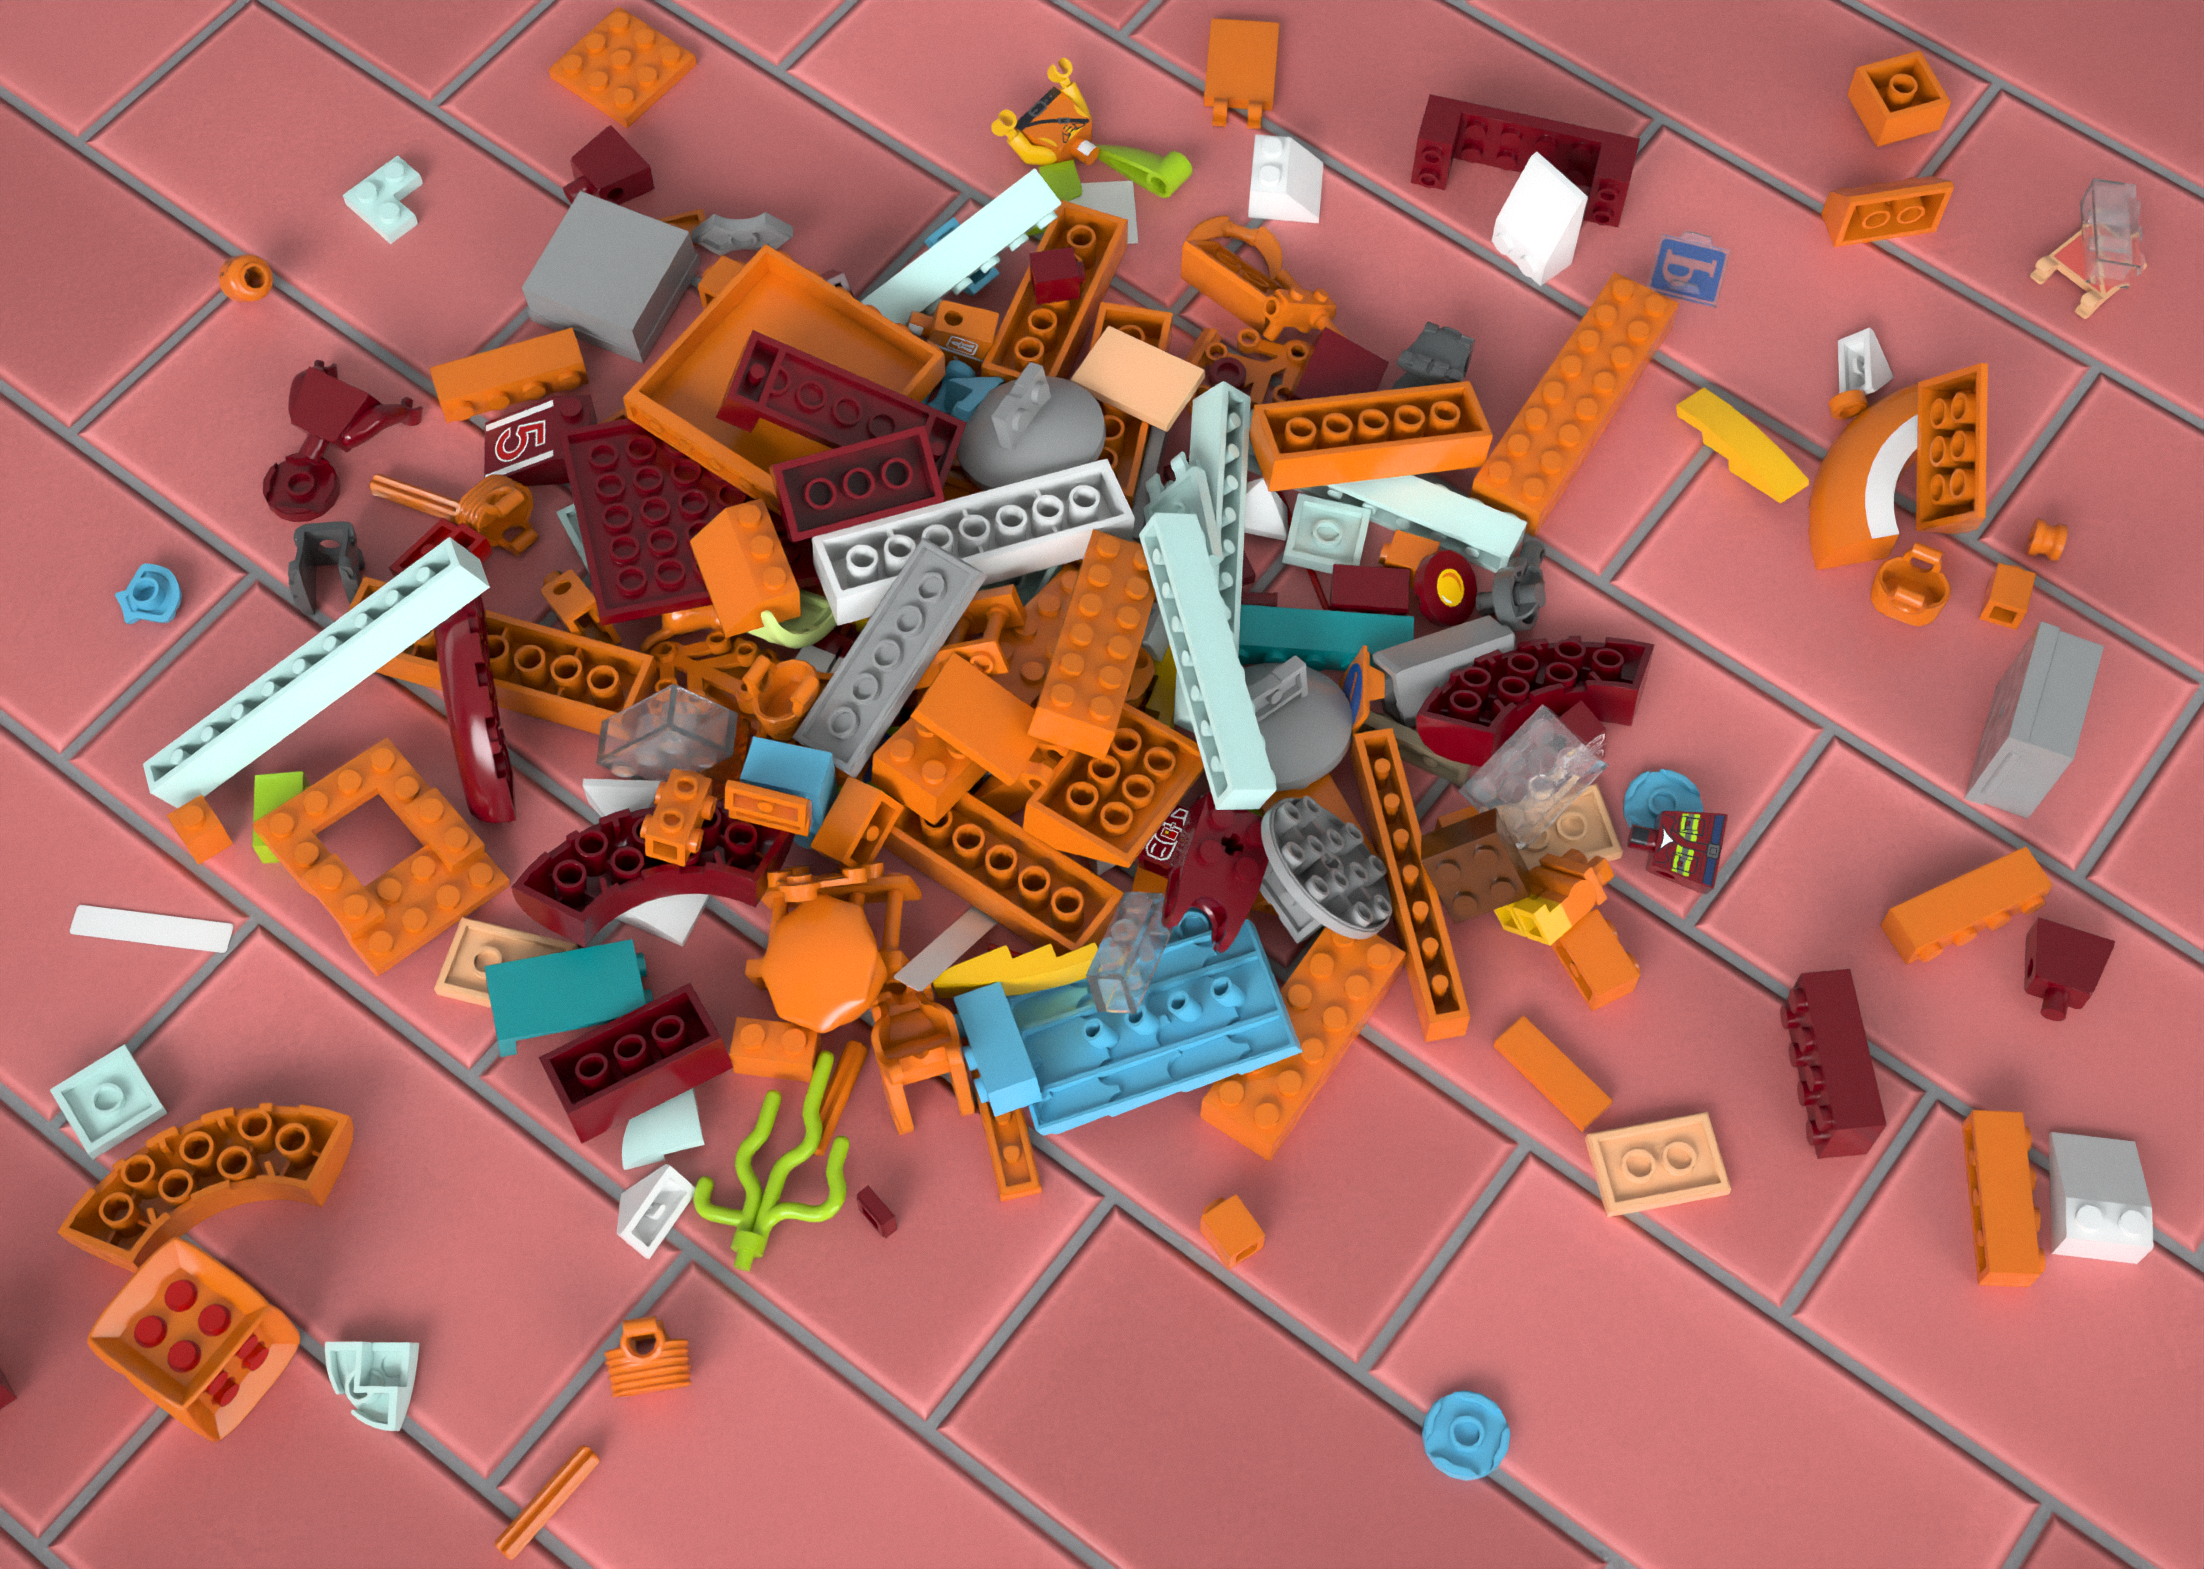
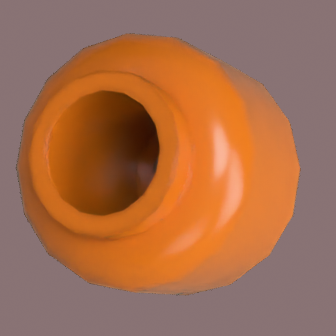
M252 254L232 256L227 259L221 266L218 276L219 285L224 294L230 299L241 303L261 300L267 296L273 284V274L268 263L259 256Z

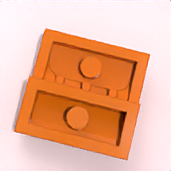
M727 780L725 785V809L729 810L730 818L808 837L812 825L811 800L739 781Z

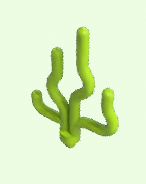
M823 1050L818 1055L805 1097L802 1112L806 1129L805 1137L797 1147L786 1152L776 1161L770 1172L764 1195L760 1181L753 1171L751 1164L754 1153L768 1140L781 1103V1093L775 1089L769 1090L766 1093L754 1130L741 1142L736 1153V1173L746 1191L743 1209L738 1210L712 1204L710 1197L714 1182L711 1177L703 1176L697 1182L693 1202L698 1214L711 1222L737 1227L730 1248L737 1252L733 1267L739 1270L750 1271L753 1259L763 1257L769 1234L773 1226L779 1221L797 1219L807 1222H823L839 1212L845 1201L847 1186L843 1168L850 1147V1141L846 1136L840 1135L834 1139L827 1161L826 1176L830 1189L827 1200L820 1205H809L799 1202L779 1203L789 1172L812 1156L822 1139L823 1126L819 1111L834 1062V1055L828 1050Z

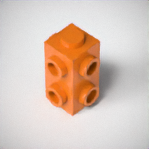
M673 768L668 781H661L657 788L654 804L657 807L653 815L647 814L645 816L640 837L645 839L646 856L685 867L690 853L696 854L699 851L704 834L701 826L704 819L709 821L712 819L717 804V797L712 796V779L704 777L696 771H683Z

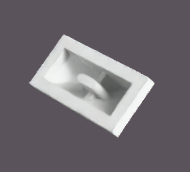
M1870 327L1838 340L1839 394L1849 390H1862L1867 395L1877 391L1894 378L1876 335Z
M1264 478L1247 482L1244 533L1286 541L1288 538L1287 506L1276 491L1268 492Z
M583 779V788L588 803L601 817L628 808L630 812L653 807L656 791L661 781Z
M665 1164L621 1193L616 1234L643 1257L650 1259L693 1198L695 1187L674 1168Z

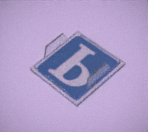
M1686 230L1680 237L1661 233L1647 288L1662 295L1716 308L1731 250L1713 246L1711 236Z

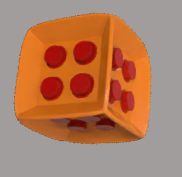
M173 1237L141 1265L100 1314L87 1338L90 1349L113 1370L124 1374L138 1390L182 1424L213 1443L219 1442L231 1433L250 1413L287 1367L301 1341L298 1329L280 1309L269 1304L253 1286L217 1259L180 1237Z

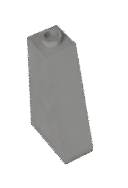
M1487 615L1376 652L1372 655L1374 668L1385 673V698L1381 699L1383 712L1408 728L1415 726L1417 713L1423 702L1436 686L1440 688L1449 680L1451 672L1457 668L1462 671L1474 665L1475 658L1497 649L1502 654L1515 650L1516 637L1513 631L1507 625H1501L1491 616Z

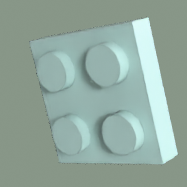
M1298 493L1282 563L1330 574L1333 571V564L1359 566L1371 509Z
M125 1044L50 1089L87 1154L92 1159H95L168 1114Z

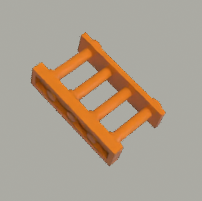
M1014 584L977 591L947 637L946 645L940 648L914 690L930 687L953 652L987 676L1009 673L1010 666L998 640L1002 629L1024 625L1027 618L1026 611ZM984 633L982 639L964 642L967 635Z
M888 873L885 877L870 878L868 882L817 889V892H823L836 899L860 905L863 911L864 903L886 902L882 948L878 949L888 971V977L884 984L902 983L896 980L894 975L910 962L907 956L898 950L903 901L921 900L922 898L921 890L911 877L902 873ZM768 887L761 899L769 909H772L768 944L776 922L788 914V908H797L804 902H785L784 892H780L777 887ZM748 959L745 975L760 991L768 990L760 974L762 959Z

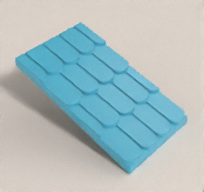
M1245 919L1237 937L1224 953H1219L1212 949L1211 930L1103 965L1105 972L1064 986L1022 995L1007 996L1006 998L1035 1072L1042 1096V1101L1028 1105L1036 1131L1043 1136L1050 1133L1060 1134L1104 1116L1110 1115L1114 1117L1179 1091L1189 1092L1236 1073L1243 1075L1303 1052L1276 979L1271 971V966L1255 924L1249 919Z

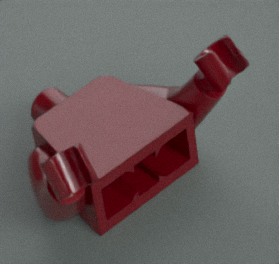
M316 360L313 367L309 366L308 369L298 373L293 378L290 387L288 411L291 424L308 434L298 453L316 463L320 462L328 445L347 453L352 448L370 440L387 427L399 423L408 426L418 425L421 423L423 413L422 406L412 408L413 400L409 397H404L401 404L383 405L369 393L339 380L337 364L333 363L331 366L325 367L322 360Z

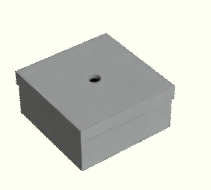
M580 191L522 286V291L529 306L528 313L531 321L556 331L573 328L577 339L644 364L699 269L701 262L699 255L695 253L689 231Z
M2042 621L2038 624L1996 686L1964 799L1980 805L1988 804L2027 819L2030 817L2074 759L2101 660L2103 645L2060 631V627Z

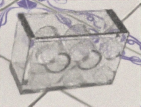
M672 684L602 721L596 764L611 770L616 776L628 777L633 780L667 782L673 768L699 773L733 756L738 713Z
M1542 704L1463 785L1459 792L1480 813L1497 808L1516 847L1525 851L1607 768L1608 764L1553 710Z

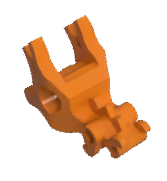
M904 983L884 984L878 997L870 1007L875 1023L871 1033V1041L882 1077L884 1094L898 1135L914 1131L903 1086L941 1074L949 1073L961 1117L976 1113L954 1016L945 1006L935 1003L931 984L923 991H917Z

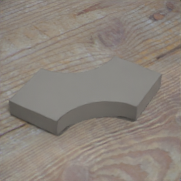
M766 212L749 219H728L713 214L692 230L691 239L693 242L720 256L735 250L749 249L759 251L765 244L776 250L793 237V226Z

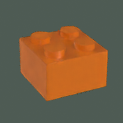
M1920 50L1857 67L1847 93L1849 100L1876 147L1940 130L1951 103Z

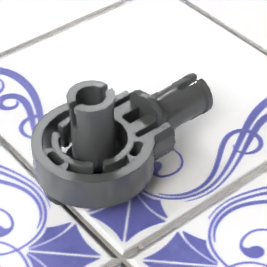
M1535 540L1526 541L1522 545L1520 556L1511 558L1506 568H1501L1496 572L1492 591L1479 592L1476 595L1477 611H1480V616L1496 614L1500 624L1507 625L1513 632L1531 630L1535 626L1539 608L1544 607L1546 601L1544 576L1539 568L1546 553V550L1543 549V544Z

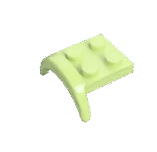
M799 588L801 617L778 623L774 615L769 610H765L761 613L764 627L746 633L763 638L770 643L798 649L817 643L827 636L837 623L826 597Z

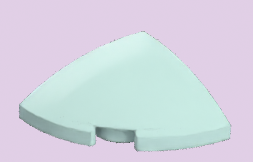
M694 1088L629 1120L622 1144L624 1170L665 1161L664 1154L705 1145Z
M325 1342V1359L330 1382L336 1394H346L351 1403L358 1409H352L351 1414L374 1428L400 1431L413 1391L419 1343Z

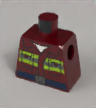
M1662 811L1656 817L1654 829L1632 824L1627 847L1649 852L1646 871L1696 892L1708 894L1715 887L1728 815L1723 813Z

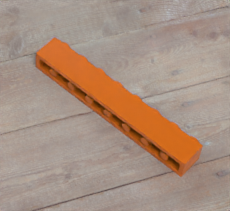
M1393 727L1354 734L1350 757L1374 849L1387 869L1384 877L1391 897L1392 918L1400 949L1406 952L1404 964L1424 1040L1429 1042L1465 1035L1470 1020V1012L1437 890L1421 862L1422 835Z

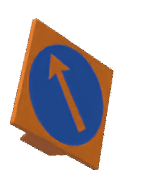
M1363 645L1339 680V687L1345 693L1352 709V738L1370 714V701L1385 698V673L1370 666V652L1367 651V646Z

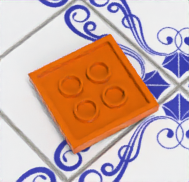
M618 6L549 68L551 79L624 127L629 128L693 69L697 63L694 54Z

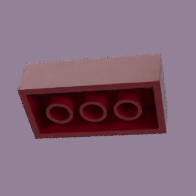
M925 425L768 466L789 542L804 540L945 502Z
M1841 969L1801 973L1793 989H1790L1789 996L1784 1005H1781L1780 1017L1783 1028L1789 1029L1792 1043L1789 1044V1059L1792 1067H1797L1800 1081L1797 1084V1095L1800 1105L1806 1106L1809 1120L1806 1122L1808 1143L1815 1146L1817 1159L1865 1155L1869 1152L1887 1124L1851 970Z
M691 983L539 1057L581 1144L734 1068L722 1037Z

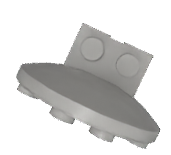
M1029 362L1017 380L1002 384L987 393L968 420L956 453L966 477L978 488L987 491L1097 461L1104 447L1106 426L1100 405L1089 391L1072 381L1045 376L1043 366Z
M1296 655L1285 663H1263L1244 668L1249 696L1255 705L1256 720L1260 733L1265 739V751L1270 768L1276 777V791L1306 788L1310 783L1319 780L1332 771L1347 753L1353 735L1352 709L1341 688L1326 675L1306 667V664Z
M1304 796L1302 799L1284 798L1279 800L1265 813L1261 824V836L1269 863L1267 864L1259 891L1266 901L1274 907L1280 916L1279 919L1297 944L1308 939L1323 925L1338 934L1353 939L1370 938L1387 925L1392 914L1390 892L1384 877L1387 869L1383 861L1377 856L1372 855L1362 842L1363 835L1357 826L1350 822L1345 824L1333 813L1318 805L1309 796Z

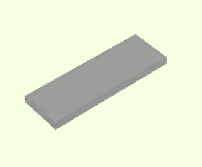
M923 537L792 738L807 748L832 753L834 766L856 779L987 578V575Z

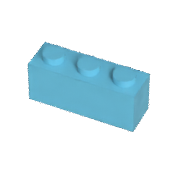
M1001 982L953 997L958 1012L953 1016L959 1038L966 1037L969 1044L962 1047L970 1071L978 1069L980 1078L974 1079V1084L981 1104L989 1101L996 1117L1042 1101L1035 1072Z

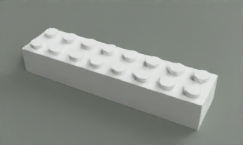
M1103 459L812 537L813 565L837 626L873 615L923 537L987 575V578L981 585L985 586L1083 559L1093 529L1132 542L1135 517L1108 459Z

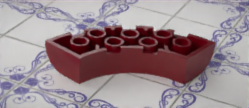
M480 594L434 628L435 645L452 744L470 814L480 821L490 823L516 821L514 773L504 730L499 728L501 723L493 670L488 652L489 640L486 611L482 595Z
M1569 636V639L1561 640L1557 643H1549L1547 638L1520 642L1517 649L1503 654L1497 649L1475 658L1474 665L1462 671L1457 668L1450 673L1449 680L1440 688L1436 686L1417 713V733L1424 745L1435 754L1452 761L1489 770L1495 758L1508 744L1531 731L1549 726L1581 700L1600 722L1632 726L1647 680L1655 644L1606 637L1605 643L1582 642L1581 636Z
M717 800L712 819L710 821L704 819L701 826L704 834L699 851L696 854L691 852L685 867L645 855V839L640 837V832L645 816L647 814H654L657 805L653 803L651 808L630 812L628 808L599 818L598 824L580 833L575 830L566 835V841L551 852L547 853L545 851L527 867L511 888L515 901L533 920L547 929L586 947L602 928L619 915L643 903L663 897L684 894L715 895L737 900L756 908L768 888L767 872L781 869L790 851L795 834L730 818L729 810L725 809L723 801Z

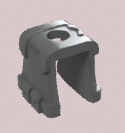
M1427 322L1417 340L1407 350H1403L1398 358L1397 365L1407 372L1395 381L1392 390L1463 382L1470 365L1475 339L1462 335L1453 328L1445 326L1439 328V325Z
M338 521L305 524L297 528L293 538L297 547L295 560L290 561L288 566L289 587L296 606L300 607L301 612L305 615H315L317 566L338 564L341 580L351 604L362 582L360 570L365 569V561L362 551L357 547V536L353 525L349 522ZM333 540L338 542L340 546L327 548L322 546L320 542Z

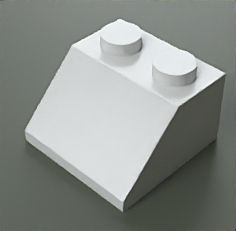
M1255 135L1248 218L1319 223L1323 162L1291 137Z

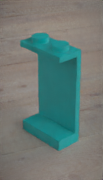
M633 939L484 966L500 1057L517 1054L516 1041L607 1024L653 1001L651 989L643 990L641 977H647L646 964L643 952L635 953Z

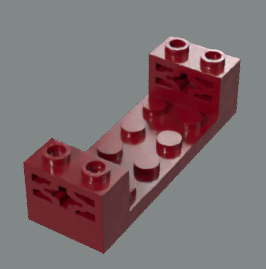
M1430 94L1417 138L1411 183L1422 185L1426 188L1445 190L1454 158L1522 173L1530 157L1538 152L1574 185L1591 187L1584 221L1618 228L1640 138Z
M752 330L741 351L715 417L749 433L753 431L759 418L832 449L925 425L942 490L967 424L963 420L755 330Z

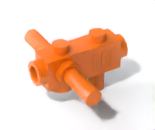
M1286 269L1280 270L1276 274V281L1284 289H1277L1273 296L1267 297L1263 303L1262 312L1271 321L1263 333L1268 340L1276 341L1284 327H1295L1303 333H1310L1312 328L1315 330L1320 329L1322 332L1327 327L1345 337L1331 321L1336 315L1337 305L1324 289L1317 288L1315 291L1304 290Z

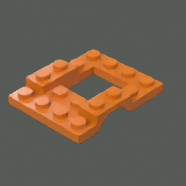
M387 737L253 823L254 831L303 890L317 897L334 917L350 946L376 977L459 922L462 917H466L507 889L510 884L507 876L485 852L483 841L436 787L433 789L429 787ZM379 794L424 847L366 886H363L336 853L332 855L316 834Z

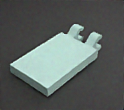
M1181 451L1171 460V467L1176 478L1175 482L1170 480L1163 486L1160 475L1157 473L1146 481L1145 486L1151 502L1143 508L1145 521L1147 524L1155 512L1197 514L1201 530L1205 534V545L1210 562L1215 567L1224 560L1206 473L1198 459L1188 464L1185 453Z

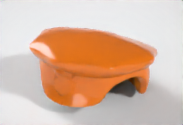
M817 892L818 899L804 901L796 909L776 922L766 953L760 964V974L768 988L776 1013L780 1018L818 1033H826L841 1025L848 1024L863 1015L878 997L888 977V971L878 952L874 934L861 906L836 899L823 892Z

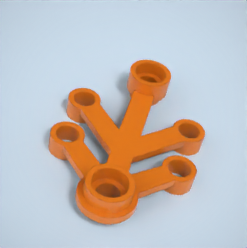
M1245 328L1238 334V349L1246 354L1257 352L1274 359L1267 362L1257 361L1229 353L1224 344L1213 342L1206 348L1205 361L1209 366H1212L1216 360L1224 357L1239 360L1246 369V381L1243 389L1252 386L1249 395L1251 397L1250 408L1254 409V405L1263 404L1271 377L1283 371L1285 373L1282 384L1274 389L1272 402L1286 401L1278 396L1280 394L1289 395L1311 345L1303 340H1291L1282 345L1261 339L1256 330ZM1250 338L1254 342L1248 344L1243 342V339ZM1218 352L1222 356L1215 358L1211 356V353ZM1292 354H1300L1303 357L1297 358ZM1200 384L1186 405L1191 415L1193 399L1212 387Z
M719 629L711 632L707 636V641L685 646L679 642L664 641L657 644L650 651L649 655L654 656L658 674L660 675V680L654 687L660 702L671 703L680 697L681 690L676 680V674L683 672L687 674L688 692L683 696L682 701L689 715H701L709 708L704 692V682L735 695L740 710L747 714H754L751 705L752 696L747 691V685L743 680L723 673L721 670L740 666L751 667L760 655L756 643L751 641L740 643L735 648V653L723 655L732 649L733 644L731 638H725L723 630ZM712 653L714 655H722L699 661L692 659ZM759 682L757 685L759 691L765 687L762 682Z
M882 861L860 863L859 867L845 868L839 865V868H836L835 871L819 876L812 875L809 872V865L785 867V870L767 872L768 887H777L780 892H784L785 902H802L818 899L817 889L822 887L868 882L870 878L884 877Z

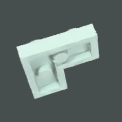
M397 155L343 194V198L349 208L387 242L392 244L418 224L415 214L403 205L400 200L421 186L423 182L420 174Z

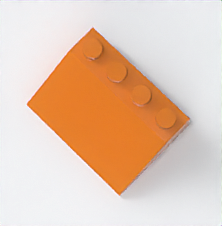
M1978 363L1918 382L1916 532L1959 534L1977 530L1986 518L1988 363Z
M1124 702L1117 729L1105 759L1102 760L1069 749L1066 756L1053 769L1055 774L1047 786L1041 784L1026 802L1023 830L1056 850L1129 868L1205 770L1198 744Z

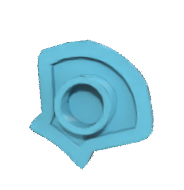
M144 563L139 567L126 590L117 592L115 597L122 608L126 624L136 623L140 619L165 624L175 618L176 610L181 604L182 592L176 577L168 568Z

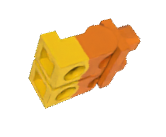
M1573 848L1561 857L1549 853L1544 855L1539 860L1541 866H1536L1529 871L1530 897L1494 910L1503 929L1551 946L1593 908L1594 904L1599 906L1607 899L1602 887L1614 878V873L1605 858L1596 855L1588 862L1586 856L1580 850Z

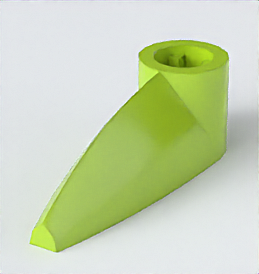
M1094 144L1099 148L1097 157L1099 160L1134 183L1162 198H1169L1192 175L1193 170L1190 162L1184 155L1176 151H1171L1164 157L1134 147Z

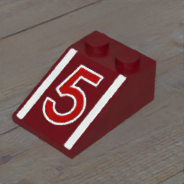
M591 394L551 397L486 422L484 478L491 474H502L513 481L521 483L523 486L569 483L558 431L597 424Z

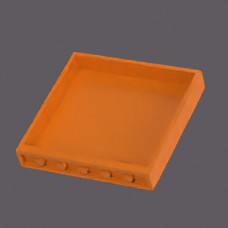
M765 244L627 392L623 400L627 416L630 420L755 500L763 498L766 507L782 516L768 466L831 450L832 448L759 418L751 433L715 418L741 351L752 330L919 402H922L946 375L945 356L942 350L933 342L923 341L913 335L905 325L901 323L895 324L884 317L874 306L864 305L853 298L845 288L833 286L825 281L817 271L802 267L794 262L786 252L776 251Z

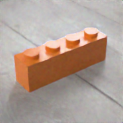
M573 328L429 367L446 423L466 420L471 416L492 410H502L513 404L527 400H537L545 395L563 390H572L580 385L589 383Z
M2027 846L1890 908L1880 926L1906 965L1918 959L1925 963L1940 955L1946 946L1955 943L1957 947H1960L1973 940L1978 935L1977 932L1987 927L1990 931H1994L2006 925L2012 919L2011 916L2023 912L2024 915H2029L2045 905L2044 898L2053 887V884Z
M1972 1110L1962 1123V1135L1978 1285L2030 1287L2045 1269V1252L2042 1247H2038L2037 1232L2041 1225V1215L2039 1208L2034 1207L2032 1195L2036 1187V1172L2033 1166H2029L2028 1152L2032 1143L2031 1130L2029 1127H2025L2023 1112Z

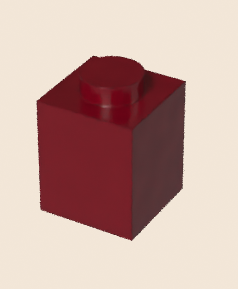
M1073 247L1029 253L1030 278L1036 305L1080 299V284L1085 283V271L1083 262L1076 261Z

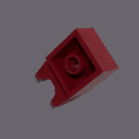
M1210 792L1190 806L1166 876L1168 877V884L1161 916L1163 927L1172 930L1174 926H1178L1188 909L1195 907L1206 913L1211 921L1212 949L1219 953H1224L1230 947L1258 895L1269 861L1261 836L1262 817L1246 809L1216 810Z

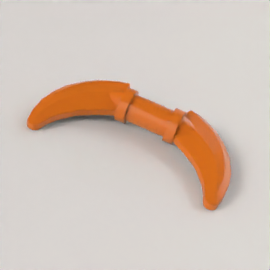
M1227 215L1215 216L1204 220L1196 225L1185 239L1188 241H1208L1220 237L1237 239L1247 242L1250 246H1254L1261 253L1269 268V278L1276 281L1275 276L1282 268L1280 244L1268 228L1261 226L1259 229H1250L1230 221Z

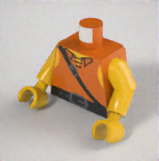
M1063 57L1058 61L1063 74L1057 71L1054 64L1047 71L1048 78L1052 82L1060 83V89L1054 86L1018 121L1012 111L1005 109L999 113V119H996L991 125L992 132L995 135H1006L1008 137L1006 142L1023 162L1028 165L1046 166L1077 158L1089 166L1096 160L1099 154V148L1091 143L1092 116L1075 81L1071 82L1068 77L1072 73V64L1067 58Z

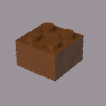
M1497 808L1422 835L1421 862L1454 924L1530 897L1529 870Z

